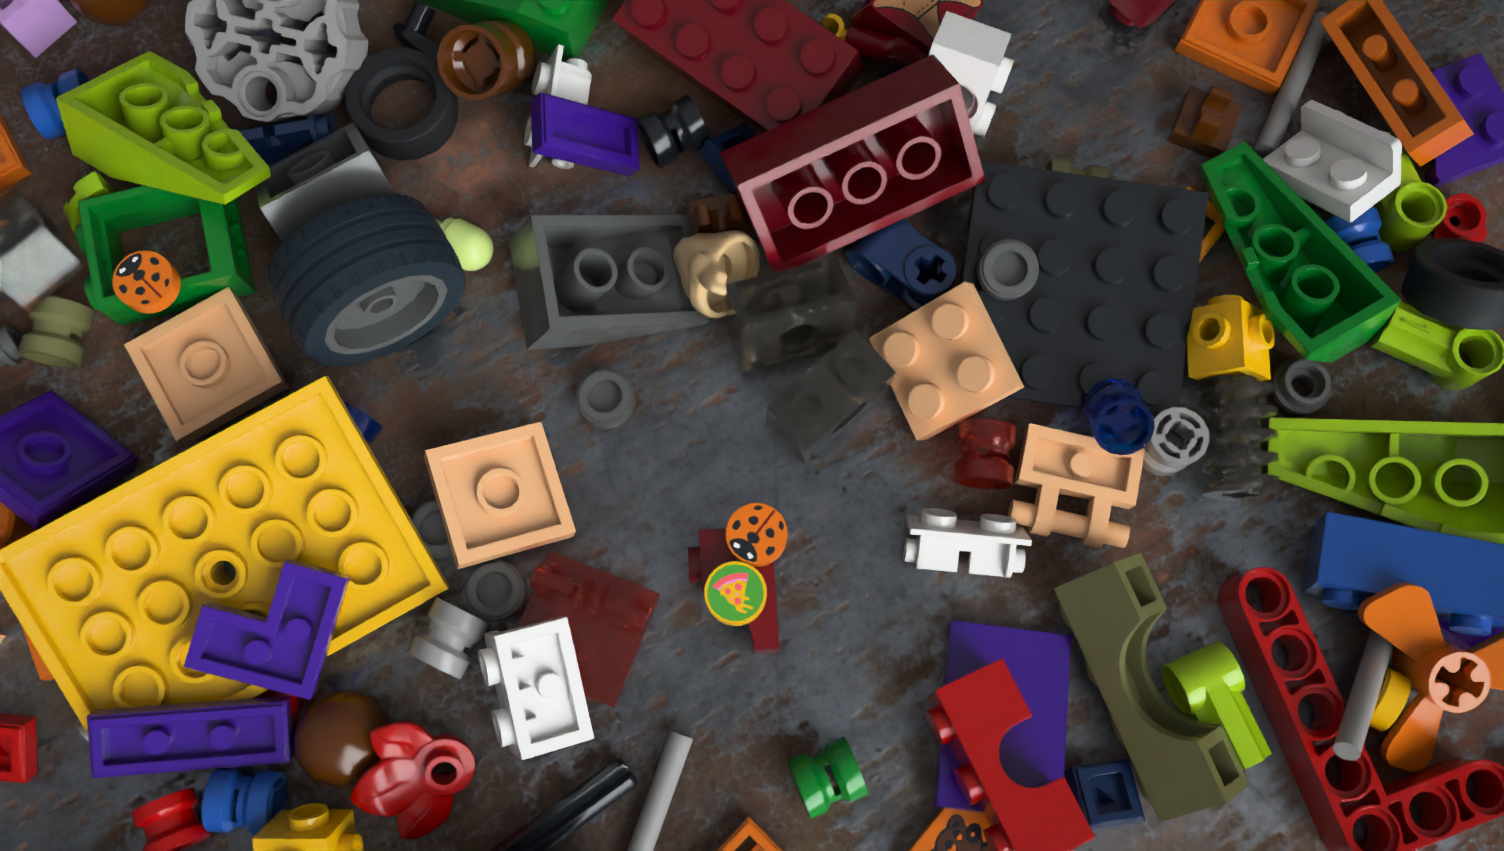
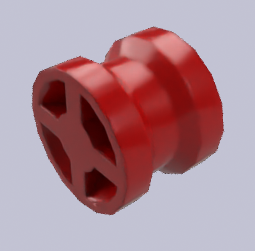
M188 788L168 794L146 803L131 812L134 825L144 830L147 839L143 851H182L211 836L210 832H207L203 827L202 821L198 820L195 807L199 799L195 788Z

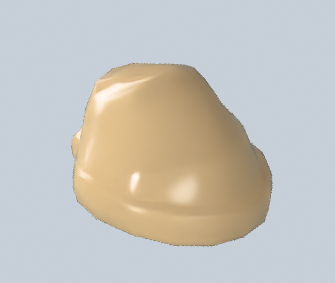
M739 230L697 233L691 237L682 238L675 246L673 253L674 262L681 277V283L686 296L690 299L692 306L697 312L709 318H720L738 309L749 296L756 282L760 267V253L755 241Z

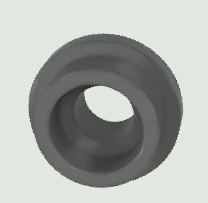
M1294 358L1284 362L1274 371L1270 383L1271 393L1276 403L1285 411L1295 415H1309L1318 411L1327 403L1331 394V378L1328 371L1320 363L1306 360L1305 358ZM1292 380L1300 381L1304 385L1306 390L1304 397L1294 391L1291 385Z

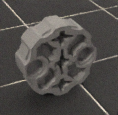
M192 0L187 4L185 33L193 42L197 57L195 71L212 95L225 97L237 106L242 116L253 120L277 122L294 120L296 117L314 113L316 115L326 114L346 100L345 89L353 73L360 69L362 62L367 58L368 40L361 32L357 16L360 4L358 0ZM222 20L226 21L227 28L222 27ZM304 21L311 22L306 28H304ZM260 30H273L276 33H280L283 37L295 39L296 44L282 43L279 40H275V37L261 34ZM328 43L332 46H337L336 55L327 52ZM251 46V52H247L246 50ZM300 58H301V61H302L303 64H299V63H295V62L299 61ZM269 81L277 89L278 98L274 106L268 102L265 88Z

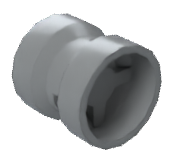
M1171 407L1160 412L1137 432L1134 439V447L1145 449L1142 467L1147 472L1156 476H1170L1196 462L1206 452L1209 444V430L1205 421L1196 412L1185 407ZM1170 431L1176 432L1180 437L1178 438L1175 434L1171 433Z
M436 597L427 613L430 620L427 627L431 629V632L429 634L420 633L415 635L406 652L449 675L462 679L470 664L468 654L463 652L464 648L471 649L474 643L482 641L484 633L487 632L491 624Z

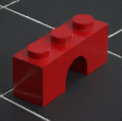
M1003 658L935 690L926 697L931 708L925 711V716L931 731L941 746L950 743L961 765L954 769L957 783L970 805L979 802L990 825L983 832L991 851H1071L1096 838L1065 777L1051 779L1034 788H1028L1015 783L1004 772L999 758V747L1003 736L1011 727L1033 716Z

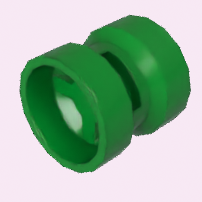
M845 737L827 743L824 751L817 755L809 756L803 753L787 760L794 783L810 819L827 813L831 803L845 799L852 802L868 795L863 776ZM826 765L828 766L833 781L836 785L834 787H832L826 770L824 768V766Z

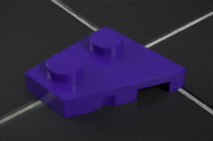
M1481 53L1432 71L1441 87L1474 133L1431 160L1432 168L1425 173V183H1429L1435 188L1504 162V93Z

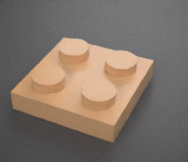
M961 283L869 338L917 441L927 440L1024 388L973 283Z
M230 287L223 289L124 344L176 442L184 446L189 445L289 388L241 300Z
M541 422L425 450L424 460L457 569L568 539L576 533Z

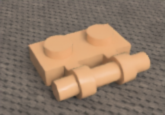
M1029 423L1024 429L1014 484L1036 488V498L1034 504L1012 499L1008 516L1016 519V524L1028 526L1029 533L1046 537L1049 536L1050 532L1080 538L1081 545L1099 549L1103 544L1125 548L1129 539L1130 527L1109 521L1111 506L1131 509L1136 506L1145 449ZM1059 494L1089 500L1086 515L1056 509Z

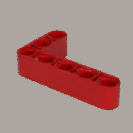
M1268 567L1254 568L1234 575L1223 582L1217 597L1219 610L1320 838L1329 851H1416L1504 815V767L1497 762L1486 759L1445 760L1382 785L1364 745L1360 758L1357 760L1349 761L1337 756L1333 751V745L1346 705L1290 583L1283 574ZM1248 584L1257 587L1262 594L1263 606L1260 612L1251 608L1246 600L1245 592ZM1275 640L1281 642L1288 652V664L1284 670L1277 666L1272 658L1271 650ZM1302 698L1308 700L1314 710V721L1309 728L1299 719L1298 706ZM1330 757L1336 760L1341 772L1340 780L1335 787L1330 785L1325 775V766ZM1469 775L1474 779L1477 788L1473 801L1468 797L1466 791V780ZM1414 796L1418 798L1422 807V816L1417 824L1412 820L1409 811L1410 802ZM1361 817L1366 824L1367 839L1359 848L1354 841L1352 832L1353 825Z

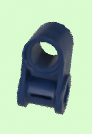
M905 219L856 240L846 252L848 261L860 275L873 284L881 286L912 311H916L950 291L956 278V264L953 257L946 250L940 248L915 230ZM918 280H920V281H922V282H927V283L924 285V284L920 283Z

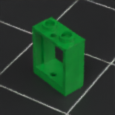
M140 186L78 201L81 224L76 225V237L82 252L87 257L90 276H87L84 280L85 292L94 309L101 311L119 325L123 326L185 311L227 287H230L238 297L256 293L238 197L224 205L157 188ZM201 213L211 272L182 278L180 292L176 300L168 308L152 314L140 313L123 303L115 294L112 284L114 271L117 265L124 259L120 232Z

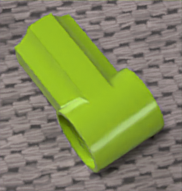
M1390 131L1387 132V133H1389L1391 136L1397 138V136H1396V135H1392ZM1402 145L1401 185L1372 206L1377 208L1382 221V226L1378 231L1381 241L1389 244L1391 250L1396 252L1407 251L1415 247L1443 220L1447 210L1445 197L1437 188L1421 181Z
M1404 302L1399 303L1376 337L1371 340L1370 346L1427 371L1434 383L1443 389L1451 391L1468 388L1498 371L1504 364V342L1493 330L1466 329L1445 324L1422 314ZM1459 350L1467 354L1471 360L1472 367L1462 361Z
M1215 641L1162 665L1161 677L1167 693L1176 707L1193 720L1222 725L1243 770L1264 761L1266 757L1272 754L1241 693L1245 689L1244 675L1236 658L1227 646L1222 642Z

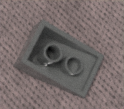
M531 215L509 240L527 350L582 347L707 324L710 321L709 317L697 312L692 306L690 299L686 296L673 258L674 248L681 239L693 236L690 216Z

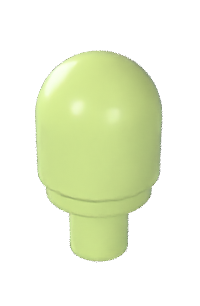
M450 217L444 222L436 219L457 254L463 270H480L490 262L494 247L492 239L486 231L461 218L454 219Z

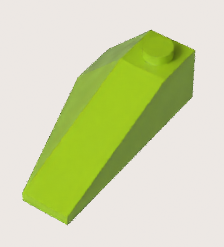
M151 51L56 97L72 155L111 178L226 205L271 177L269 166L238 130L230 129L224 122L220 108L213 100L207 101L199 92L198 83L188 71Z
M1269 418L1267 476L1414 528L1504 545V423Z

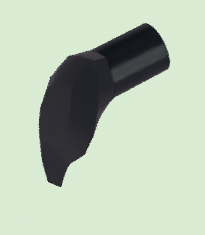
M415 0L405 25L400 22L393 26L394 33L405 47L426 52L437 61L439 45L436 41L425 36L436 10Z

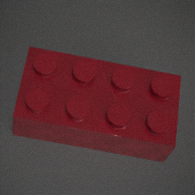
M625 0L612 19L628 39L761 133L846 95L864 70L857 49L785 0Z
M934 54L720 152L756 240L775 277L986 181L960 84Z

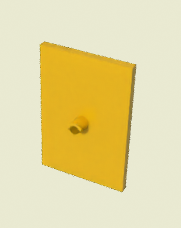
M329 376L316 380L0 550V591L87 733V716L93 710L250 699L268 690L267 688L183 666L202 605L212 602L268 617L284 562L288 559L351 575L327 656L449 588V584ZM225 561L230 562L236 570L235 578L225 572Z

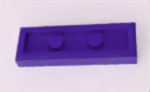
M290 696L93 710L87 716L92 778L289 763L294 756Z

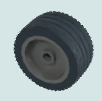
M392 193L357 198L342 205H337L333 209L312 218L311 221L303 224L300 229L294 231L279 246L278 251L274 253V257L270 260L266 274L274 303L296 343L311 361H315L323 366L329 365L330 367L351 366L353 364L369 362L373 359L376 360L415 342L430 330H433L455 309L466 289V276L459 258L436 219L419 200L413 197L410 198L408 195L403 196Z

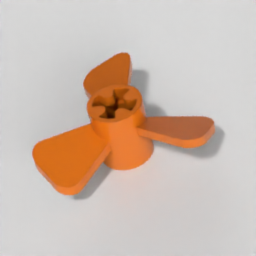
M1401 582L1364 600L1358 608V618L1364 625L1396 647L1392 656V669L1408 677L1411 680V689L1418 693L1387 734L1380 748L1381 757L1391 766L1417 772L1425 768L1432 758L1443 709L1453 713L1467 712L1483 702L1489 689L1504 690V631L1465 650L1443 638L1429 592L1416 584Z

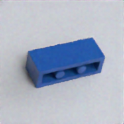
M1326 512L1313 524L1304 593L1322 596V604L1338 609L1358 610L1360 604L1367 598L1394 584L1410 582L1429 592L1437 619L1449 621V629L1467 635L1488 636L1491 635V630L1504 626L1503 544L1332 512Z

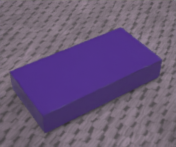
M542 92L531 100L532 153L628 177L640 170L636 118Z

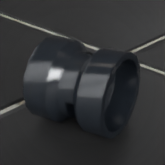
M688 95L672 101L669 109L660 114L650 111L636 118V123L646 149L659 169L676 162L678 154L686 150L693 153L701 150L705 140L710 139L703 118L697 106Z

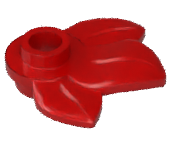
M397 721L373 729L370 732L371 744L381 760L371 766L358 779L350 793V801L361 810L372 815L388 817L397 815V828L402 839H415L427 835L449 817L453 804V795L462 791L471 782L475 773V756L471 747L464 740L453 735L441 734L433 737L419 724L409 721ZM441 762H449L455 766V769L447 774H437L432 770L436 764Z

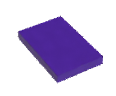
M951 620L947 628L943 686L1003 658L1033 716L1014 725L1003 736L999 747V758L1004 772L1015 783L1028 788H1034L1051 779L1064 777L1071 635ZM938 743L934 807L983 813L979 802L973 805L969 804L957 783L954 769L961 765L950 743L943 746Z

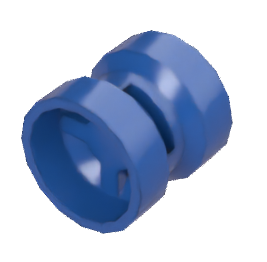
M79 68L61 73L56 82L46 84L37 81L21 88V97L26 112L35 128L47 140L66 135L56 97L90 81L87 75Z
M1376 207L1369 208L1351 223L1336 215L1324 221L1375 273L1388 268L1395 262L1390 245L1381 241L1378 231L1382 226V221Z
M216 768L211 773L203 794L202 823L207 832L228 833L236 827H246L251 834L256 835L278 812L286 809L287 780L284 772L260 770L255 776H245L240 769Z

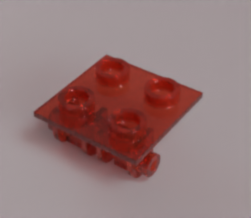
M549 551L544 565L538 564L532 574L530 587L534 589L517 628L560 616L567 617L585 696L615 707L660 594Z

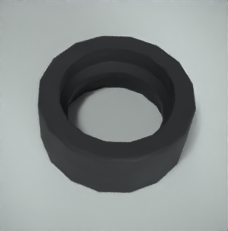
M409 47L386 48L368 56L362 62L360 69L353 73L345 89L346 110L366 144L379 155L394 160H417L438 151L451 138L458 121L457 97L445 85L438 71V62L426 52ZM405 80L420 81L431 87L435 95V102L431 112L420 123L407 129L390 130L380 127L374 121L371 115V107L376 96L385 87Z
M1437 238L1426 240L1415 248L1402 282L1401 294L1408 304L1419 312L1445 324L1477 330L1504 328V251L1484 243L1466 239Z

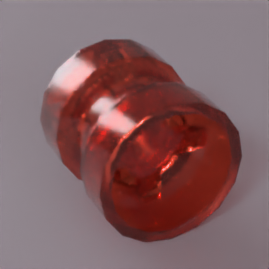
M966 419L960 421L958 424L957 442L962 446V455L955 463L953 481L956 484L977 489L1000 490L1011 488L1013 486L1014 467L1009 463V452L1016 446L1017 427L1011 423L993 419Z

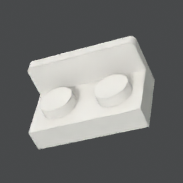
M1309 100L1301 106V131L1263 159L1299 197L1349 223L1353 222L1401 185L1402 143L1399 139L1314 100Z
M560 616L503 632L495 630L484 633L487 648L479 650L478 657L485 684L487 686L495 685L500 709L492 711V721L500 747L509 745L512 754L521 760H525L594 739L567 617Z

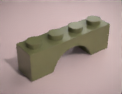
M1140 552L1113 562L1054 588L1060 601L1061 616L1065 624L1074 632L1085 656L1087 674L1091 681L1099 687L1111 714L1113 731L1117 739L1125 745L1138 774L1139 789L1143 797L1152 805L1159 822L1225 804L1248 787L1250 783L1223 726L1199 722L1181 714L1161 696L1152 681L1147 665V642L1155 622L1167 610V607L1142 553Z

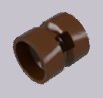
M506 19L463 24L448 31L440 42L437 53L438 71L445 85L455 95L467 100H484L515 91L528 82L533 75L536 64L535 47L528 33L518 24Z

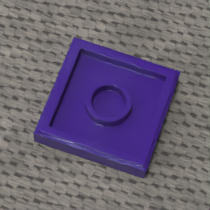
M52 390L0 416V502L35 530L40 529L136 470V455Z

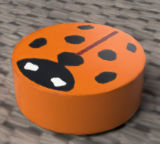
M145 250L126 256L117 265L113 274L112 284L115 294L123 303L137 312L152 314L168 308L176 300L181 288V278L175 266L159 253Z
M750 503L737 509L730 517L726 526V543L730 553L737 561L747 563L753 567H762L777 560L785 549L788 537L787 525L782 515L775 508L763 503Z

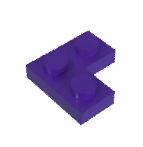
M288 559L284 562L268 617L207 602L202 605L183 667L311 700L318 686L351 575Z

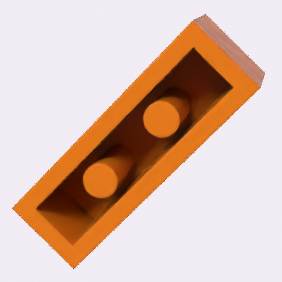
M1348 0L1320 20L1397 138L1401 141L1407 153L1420 167L1474 134L1382 0Z

